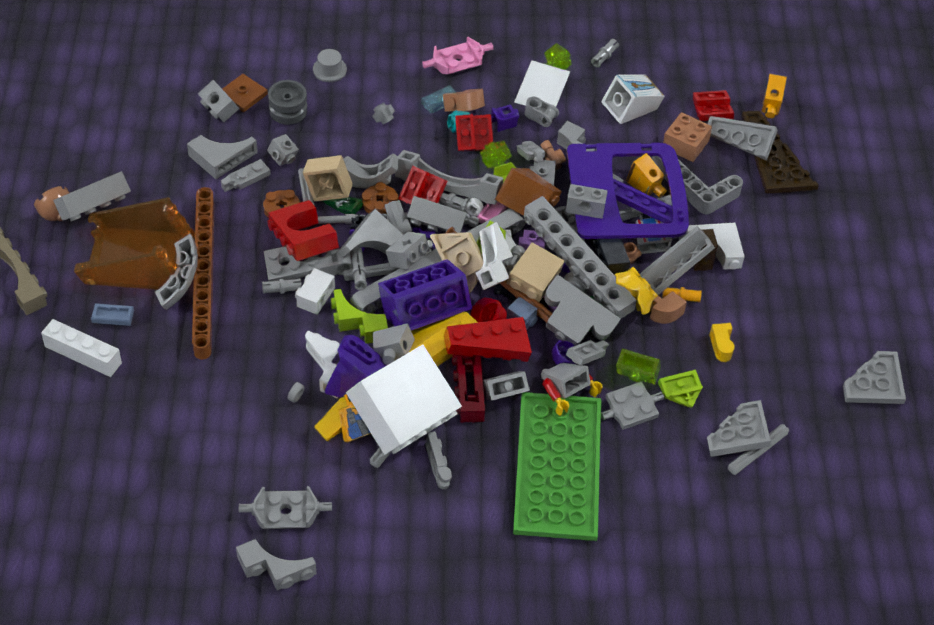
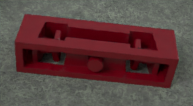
M452 355V365L456 366V370H453V380L458 385L454 387V394L462 407L456 410L457 415H460V422H484L485 404L481 356ZM473 365L474 395H468V401H466L465 372H472Z

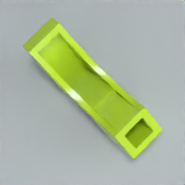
M341 289L334 290V298L330 299L332 309L336 310V313H333L334 324L339 326V332L359 329L360 336H364L365 343L368 344L373 343V332L388 328L385 314H370L360 311L345 299Z

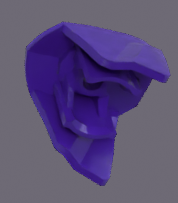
M345 335L337 349L340 360L324 392L327 395L344 397L346 392L357 383L387 365L383 363V358L360 338L354 335Z

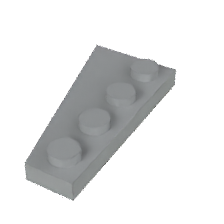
M710 116L708 125L712 126L711 137L767 160L778 131L777 127Z

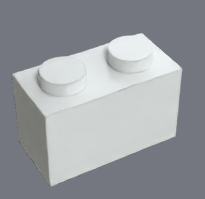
M314 268L311 274L306 276L303 286L299 287L296 291L297 307L318 315L335 289V276Z

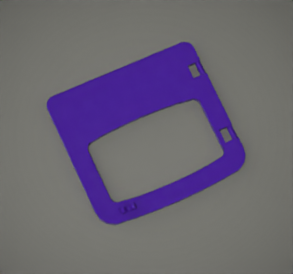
M666 143L570 144L567 147L571 184L608 190L603 219L575 214L577 234L580 238H675L686 234L689 227L687 197L678 157L672 146ZM641 148H651V151H642ZM586 149H596V151H586ZM647 153L649 156H658L662 159L670 189L673 222L654 224H625L622 222L613 182L612 159L614 157L642 156Z

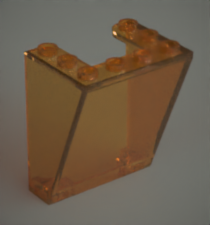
M169 197L90 213L88 222H94L96 225V229L91 231V235L95 238L90 261L76 264L74 272L84 284L158 290L176 272L177 253L174 244L189 234L194 239L195 232Z

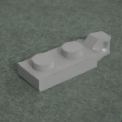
M525 141L522 142V145H517V152L528 161L544 162L545 151L534 142Z
M260 159L222 179L221 188L225 192L233 188L241 190L271 174L270 169Z
M590 340L569 348L566 356L581 366L603 357L609 344L604 340L597 343Z

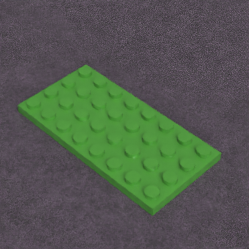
M523 392L521 395L513 534L597 541L601 398L578 396L561 398V400L569 402V409L567 413L563 409L560 416L556 413L557 403L552 401L549 394Z

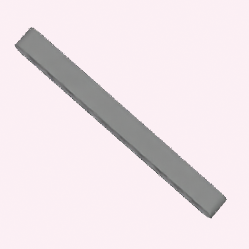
M508 209L468 232H471L477 242L480 237V230L484 229L489 221L497 222L498 226L503 230H511V235L520 231L525 226L526 221L516 211ZM437 249L422 256L409 269L400 268L367 286L364 290L356 292L350 299L351 304L356 309L370 314L382 308L378 283L442 261Z

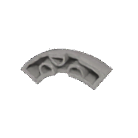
M191 234L174 244L177 253L176 272L155 292L161 306L166 310L183 297L191 285L196 272L198 254Z

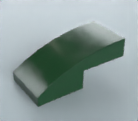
M353 197L323 200L325 204L344 214H356L363 207L362 200Z

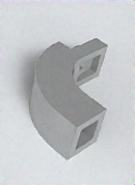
M394 153L375 165L358 163L349 156L343 159L353 183L352 187L369 188L378 182H383L387 185L391 182V174H394L398 169V156Z

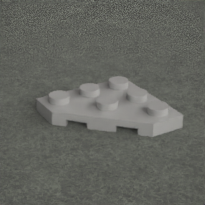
M878 351L871 360L863 364L851 378L849 377L844 382L845 402L904 404L906 397L898 353Z
M761 400L740 404L736 408L737 411L732 416H728L719 425L720 428L715 433H711L707 437L711 457L771 447Z

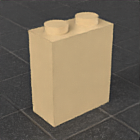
M531 243L510 272L507 284L523 292L529 298L540 302L548 286L556 275H559L564 260Z

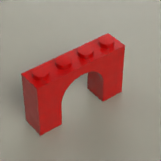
M310 200L268 212L269 220H267L270 231H274L275 237L280 239L282 246L287 248L288 254L292 255L296 261L339 248L337 233L330 223L310 230L298 231L319 223L316 207Z

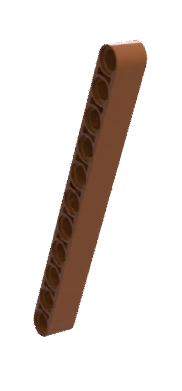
M208 187L200 188L196 193L195 244L198 261L194 275L192 344L194 356L201 360L209 358L212 352L213 191Z

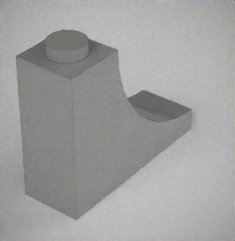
M200 135L187 143L189 157L215 179L257 153V142L253 137L236 143H218Z
M374 209L363 219L339 249L338 253L344 257L353 249L370 247L386 254V250L399 240L403 234Z

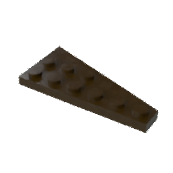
M760 111L742 112V120L744 122L771 125ZM776 133L767 160L754 155L766 194L818 190V183L816 181L813 182L810 178V173L802 168L799 159L786 143H782L778 133Z

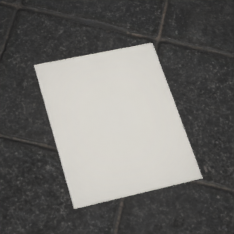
M531 61L515 103L526 106L527 99L535 96L556 107L570 71Z

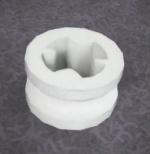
M471 198L466 204L465 210L471 216H478L483 210V203L477 198Z

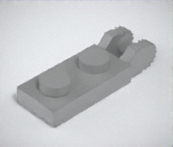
M435 431L428 432L425 446L433 474L440 489L449 488L452 474L451 470L447 467L446 456H443L441 452L442 442L437 438Z

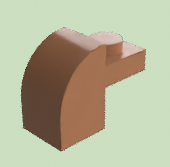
M469 89L463 92L443 94L445 112L455 110L470 111L485 106L483 89Z
M673 291L663 299L657 296L650 307V319L662 324L674 322L684 314L687 302Z

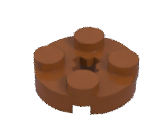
M383 182L370 186L362 193L363 209L367 213L376 209L380 214H387L384 205L392 201H398L397 192L393 188L386 186Z
M293 190L268 192L263 202L264 213L269 218L268 212L281 209L279 205H284L285 208L300 203L299 198Z

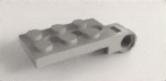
M286 247L264 251L268 280L279 281L281 278L283 280H291L305 277L311 274L314 268L331 275H343L344 270L353 269L351 253L349 252L342 257L338 253L339 249L324 252L326 254L324 257L315 255L301 262L296 261L292 255H289ZM283 262H289L286 266L281 265Z

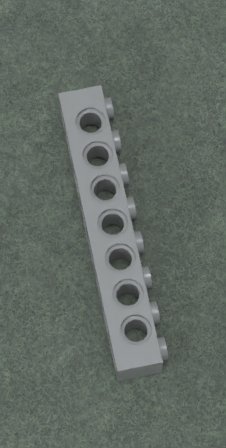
M543 196L525 206L524 220L526 223L531 224L536 234L546 241L549 249L554 250L558 257L564 260L572 275L578 276L581 279L583 287L593 294L596 302L601 303L603 307L619 318H623L635 310L637 300L626 288L616 284L615 275Z

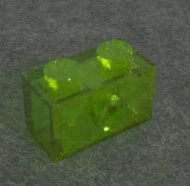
M622 348L616 369L618 374L628 376L632 381L640 382L641 380L655 385L661 364L660 359Z

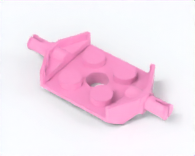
M467 37L466 43L437 50V47L434 46L433 58L423 61L422 65L424 69L434 66L442 74L447 75L482 65L484 52L493 50V44L480 45L477 41Z

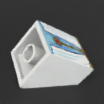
M616 75L601 102L620 124H623L657 110L665 96L646 75Z

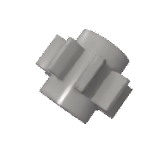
M381 103L373 109L375 111L373 118L376 123L382 122V124H385L394 118L392 114L395 110L391 104Z

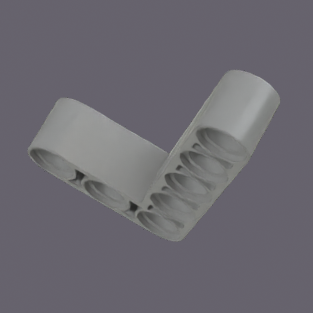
M652 156V160L664 173V179L668 182L662 159L658 156ZM678 159L685 191L688 196L687 201L702 214H710L740 196L743 185L741 177L731 175L715 185L707 187Z

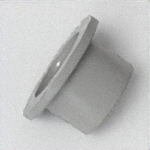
M325 49L318 54V61L313 66V73L317 79L324 82H336L346 75L347 67L338 51Z

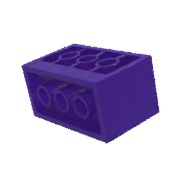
M448 259L378 283L384 314L394 327L408 323L410 329L414 330L472 309L466 274Z

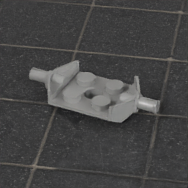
M307 486V491H265V487H262L254 503L239 504V513L252 512V515L255 516L258 525L262 529L309 528L317 514H319V511H332V502H317L309 486ZM284 508L292 510L289 514H282L280 512Z

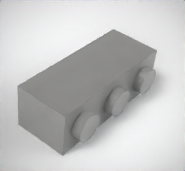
M414 196L407 219L410 221V224L415 226L422 224L428 226L427 229L438 232L440 230L446 233L449 228L454 227L457 233H461L467 213Z

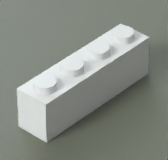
M54 319L41 332L46 348L109 377L122 364L118 348Z

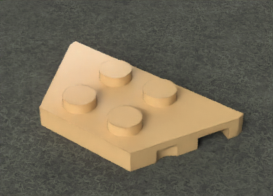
M471 232L431 234L430 237L442 261L448 259L466 274L470 294L479 281L475 272L481 270L483 266V255Z

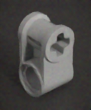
M532 96L526 101L525 116L544 127H549L552 120L559 115V110L554 105L538 97Z

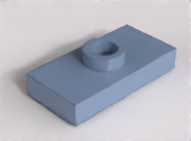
M95 303L91 321L92 323L131 326L134 307Z

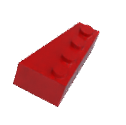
M524 317L447 326L444 334L447 354L462 356L479 355L484 356V358L499 357L503 358V360L519 359L522 362H528L532 353Z

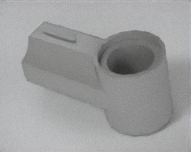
M400 200L385 204L384 207L390 223L403 235L407 232H412L410 223L405 218Z

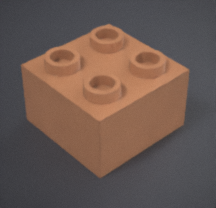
M681 112L666 131L663 143L672 146L677 155L694 162L709 142L712 126Z

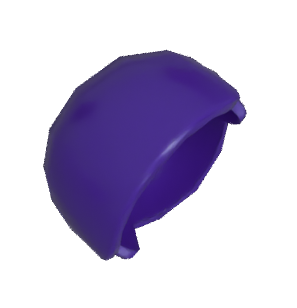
M559 340L551 351L552 360L555 364H576L571 358L566 356L568 349L575 345L568 341Z

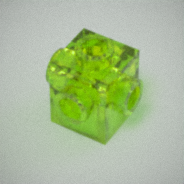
M558 43L554 44L544 53L547 60L546 65L563 70L572 65L569 51Z
M505 141L490 142L480 152L482 161L487 168L504 165V161L512 157Z

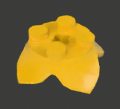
M634 267L628 271L614 274L616 284L626 288L637 300V311H641L643 315L648 314L653 300L658 296L650 284L640 276Z

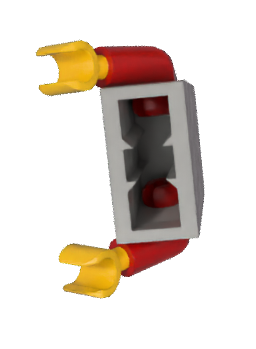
M560 363L550 369H544L541 373V378L544 380L543 386L552 401L557 403L556 413L560 416L563 409L566 413L569 409V402L561 400V398L565 399L587 386H590L589 394L596 397L603 388L600 382L593 381V377L589 374L588 366Z

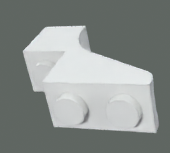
M497 222L479 232L483 266L481 270L475 273L483 290L509 279V275L502 262L513 257Z
M307 331L305 334L307 341L306 349L324 371L319 379L320 391L324 392L340 360L337 351L340 344L337 341L324 338L318 333Z

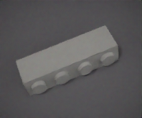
M121 171L53 201L62 221L68 218L70 221L81 217L80 213L85 212L87 215L96 211V206L100 205L103 208L110 205V200L115 199L117 202L126 198L125 194L131 192Z

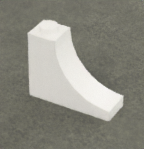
M735 223L689 225L686 234L679 237L680 241L696 226L701 230L714 229L718 244L716 257L723 269L742 268L744 253Z

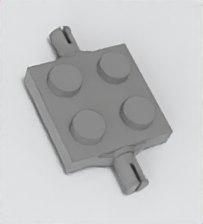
M642 381L607 393L605 397L610 405V410L601 412V418L604 421L614 417L619 422L622 430L658 418L659 412L654 402L663 400L664 396L662 392L650 395Z

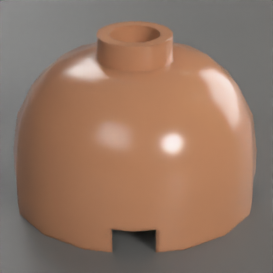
M61 186L44 192L42 194L43 198L40 201L37 198L34 203L38 214L48 221H62L53 200L69 194V191L66 187L62 189Z

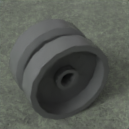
M282 80L274 83L269 88V112L274 121L289 125L298 123L306 117L308 111L307 93L301 83L293 80Z

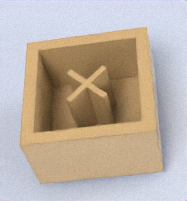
M342 155L307 160L303 175L314 201L349 197L353 183Z

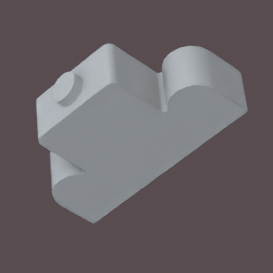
M558 274L548 286L544 295L545 302L549 306H557L548 319L546 327L555 333L557 339L568 341L575 346L581 343L589 330H592V334L596 339H607L621 319Z

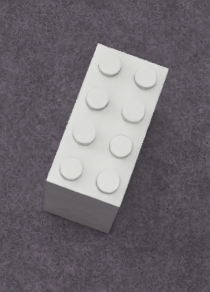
M424 345L419 346L363 379L346 392L384 455L390 451L393 454L400 451L457 415L456 410L462 407Z

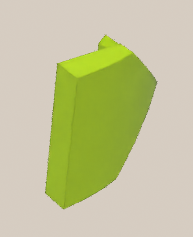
M696 370L658 380L661 391L666 399L690 408L693 407L703 388Z

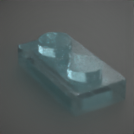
M449 85L421 98V104L430 113L436 112L444 108L443 94L456 93V91Z

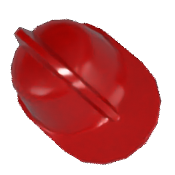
M482 298L475 303L470 316L477 322L506 319L507 312L498 300Z

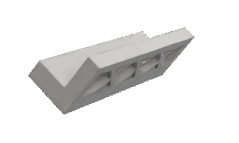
M696 226L642 271L640 276L659 295L715 247L709 237Z

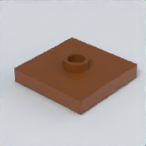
M241 74L222 89L242 112L248 110L268 94L266 88L245 74Z

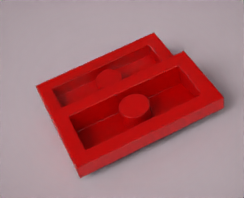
M726 90L693 92V101L700 121H709L710 116L734 119V111L730 106V97Z
M491 114L455 116L458 151L494 150Z
M412 165L398 199L411 204L413 197L416 196L439 203L448 181Z

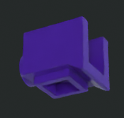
M511 104L500 108H492L491 120L492 123L497 121L498 132L517 126L519 112L516 108L513 109Z

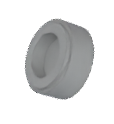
M296 382L291 388L287 399L293 403L297 402L304 392V385Z

